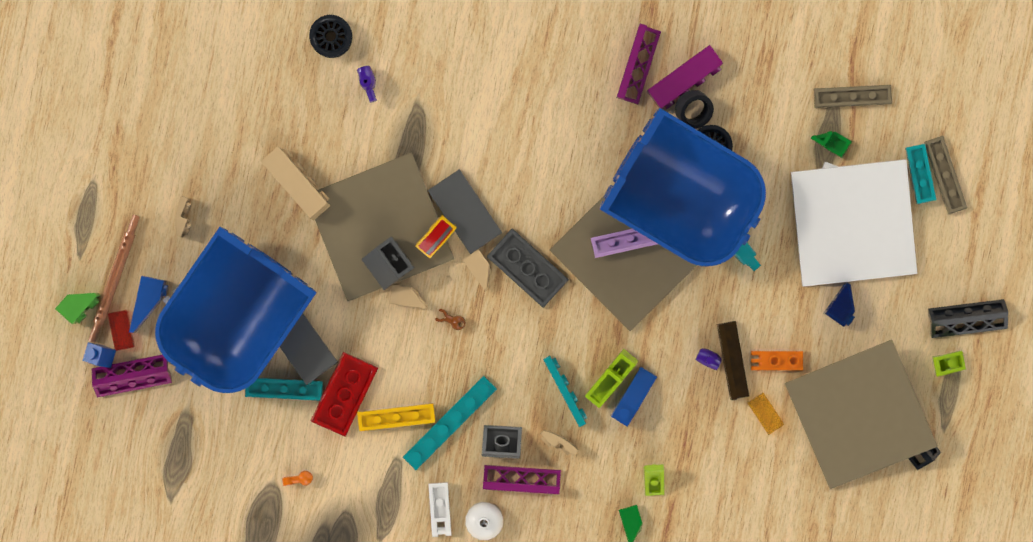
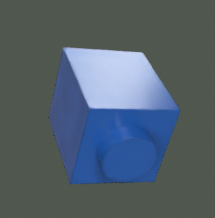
M88 342L82 361L96 366L111 368L116 350L101 344Z

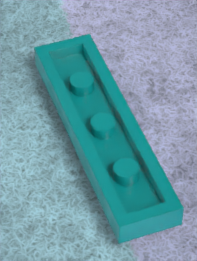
M549 355L543 360L578 426L581 427L586 424L585 419H587L583 408L578 409L576 405L578 399L573 391L569 392L567 388L569 382L564 374L560 375L558 361L556 358L552 359Z
M257 378L252 385L245 389V397L320 401L323 395V381H312L306 385L303 380Z

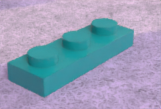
M925 144L906 147L905 150L916 204L935 201L936 195Z

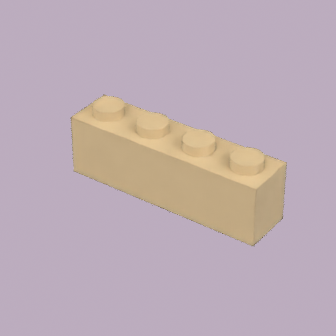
M280 147L275 148L261 162L308 217L314 221L331 206L327 202L329 197L323 191L319 192L315 188L317 184L310 176L306 178L303 174L305 170L298 162L296 164L293 163L291 160L293 156L286 148L283 150Z

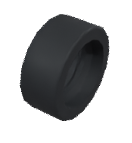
M699 90L685 92L679 97L675 106L677 118L694 129L706 125L714 112L712 101ZM701 100L704 103L702 112L695 118H686L685 111L688 105L693 101Z

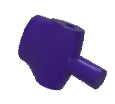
M363 66L358 68L359 82L366 91L369 102L377 101L373 90L376 85V78L371 67Z
M706 348L700 349L695 358L699 363L714 370L719 368L722 361L717 353Z

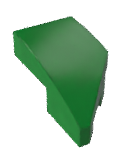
M832 131L811 137L814 142L841 159L852 144V141Z
M637 505L619 510L628 542H634L643 525Z

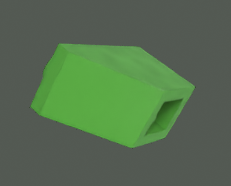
M99 293L69 294L60 302L55 310L71 324H76L77 322L80 324L87 316L85 314L89 308L93 309L99 303L98 298L101 295Z

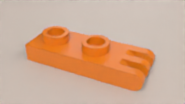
M751 351V355H759V359H751V363H759V366H751V370H803V351Z

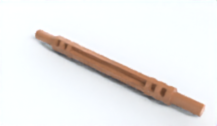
M133 214L127 232H124L93 319L94 325L88 341L96 342L101 325L105 323L136 236L134 233L140 216Z

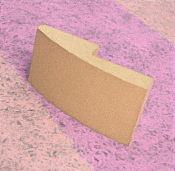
M180 196L176 210L175 225L176 234L179 237H184V234L187 235L191 228V224H189L190 219L183 217L184 214H188L191 208L190 199L184 196Z
M546 430L541 432L543 436L541 440L548 447L550 445L555 447L560 442L562 444L560 448L567 455L571 453L574 456L579 451L562 436Z

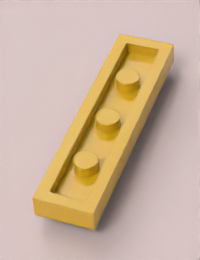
M434 403L357 412L359 431L436 423Z

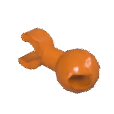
M302 471L298 476L282 478L283 486L296 483L307 486L312 482L313 475L309 471Z

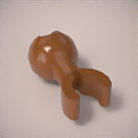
M439 309L446 318H435L437 322L450 323L455 330H462L465 327L464 317L460 315L453 317L448 315L446 310Z

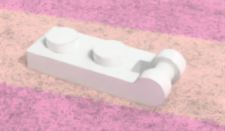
M448 482L429 483L432 537H438V535L443 534L452 536ZM437 522H445V527H438Z

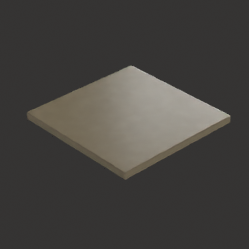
M412 152L318 190L319 192L323 191L329 197L327 202L331 206L318 216L315 221L347 301L382 288L361 259L391 236L415 267L398 281L454 260L447 240L431 258L415 247L416 243L438 220V216Z
M603 196L550 251L631 331L697 265L684 260L659 244L595 258L591 238L632 229L599 209L601 202L605 201Z
M892 339L785 383L830 489L938 447Z

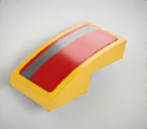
M442 215L416 243L415 247L431 258L457 227Z

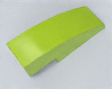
M623 349L587 392L585 397L600 408L635 367L638 360Z

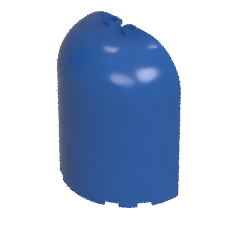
M659 108L654 113V118L649 119L642 130L644 135L637 137L613 177L615 184L608 187L604 195L605 201L601 202L599 209L692 264L715 266L724 263L736 254L742 244L745 245L750 238V235L747 234L751 227L755 229L760 221L759 215L766 199L763 177L759 170L745 158Z
M219 227L159 314L155 328L156 342L162 355L175 366L174 370L183 376L185 373L192 376L191 381L197 386L203 385L219 393H235L246 389L257 380L317 292L313 288H309L308 284L299 277H293V273L255 246L249 243L246 245L242 238L234 233H229L223 227Z

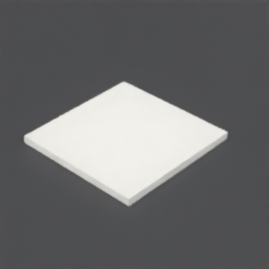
M906 159L791 172L803 287L917 274Z

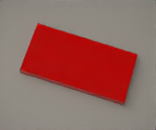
M343 352L310 421L346 437L378 367Z

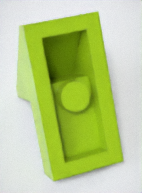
M962 351L932 356L937 377L966 370Z
M664 464L644 466L645 496L664 495Z

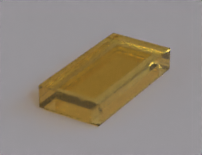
M763 392L747 402L768 435L785 425Z

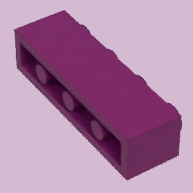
M709 45L649 88L647 93L658 108L662 109L664 107L667 110L675 104L674 99L690 91L689 89L692 86L699 87L706 81L705 77L711 73L714 76L721 71L720 66L723 62Z

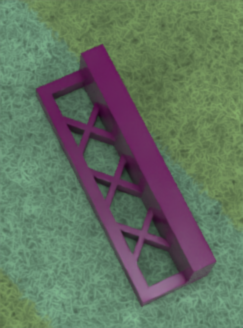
M641 23L639 24L616 98L639 104L661 31L649 28ZM645 31L656 34L654 42L646 45L643 39ZM646 49L649 59L640 63L637 57L638 53ZM640 67L644 75L642 79L635 82L632 72ZM635 86L638 91L636 100L625 96L627 89Z
M163 355L112 364L111 368H92V387L97 398L172 383L168 361ZM163 361V366L153 367L156 362ZM137 366H145L141 371L134 370ZM120 369L126 370L123 374H115ZM107 373L104 378L97 379V374Z
M484 465L483 489L560 494L561 470ZM488 469L497 470L501 476L496 481L487 480ZM510 471H516L520 478L515 482H510L505 475ZM529 472H534L539 479L535 483H528L524 477ZM549 473L557 474L556 485L547 484L543 478Z

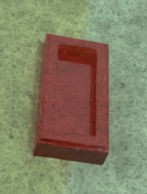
M128 310L108 313L114 349L118 351L135 347L133 335L129 332L130 320Z

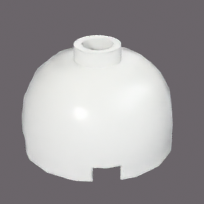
M480 502L474 504L469 509L465 525L468 532L474 538L490 540L500 533L503 527V516L496 505L489 502Z

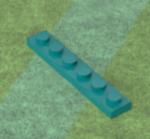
M483 376L403 458L417 470L497 388Z

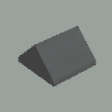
M484 425L482 456L520 459L522 427Z

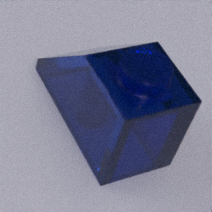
M848 282L843 284L823 313L842 327H845V325L849 326L855 318L853 316L855 307L851 284Z

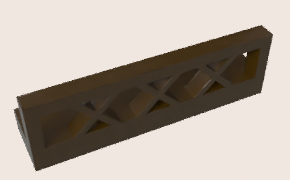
M736 321L716 324L730 400L749 397Z

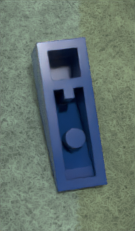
M141 276L129 330L130 333L138 331L162 301L163 296L167 295L168 285H166V280Z
M640 367L610 416L628 427L657 376Z

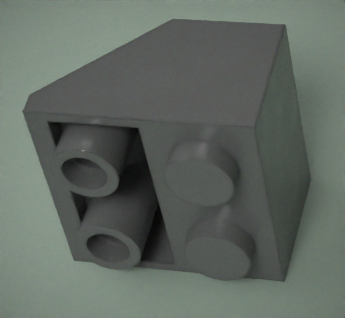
M392 236L361 259L383 290L415 268Z

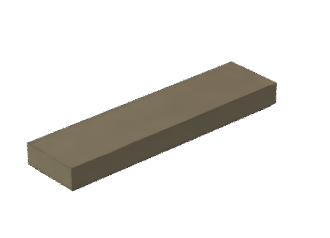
M891 85L814 88V108L892 104Z
M940 136L925 141L924 144L947 213L952 214L967 209L944 137Z

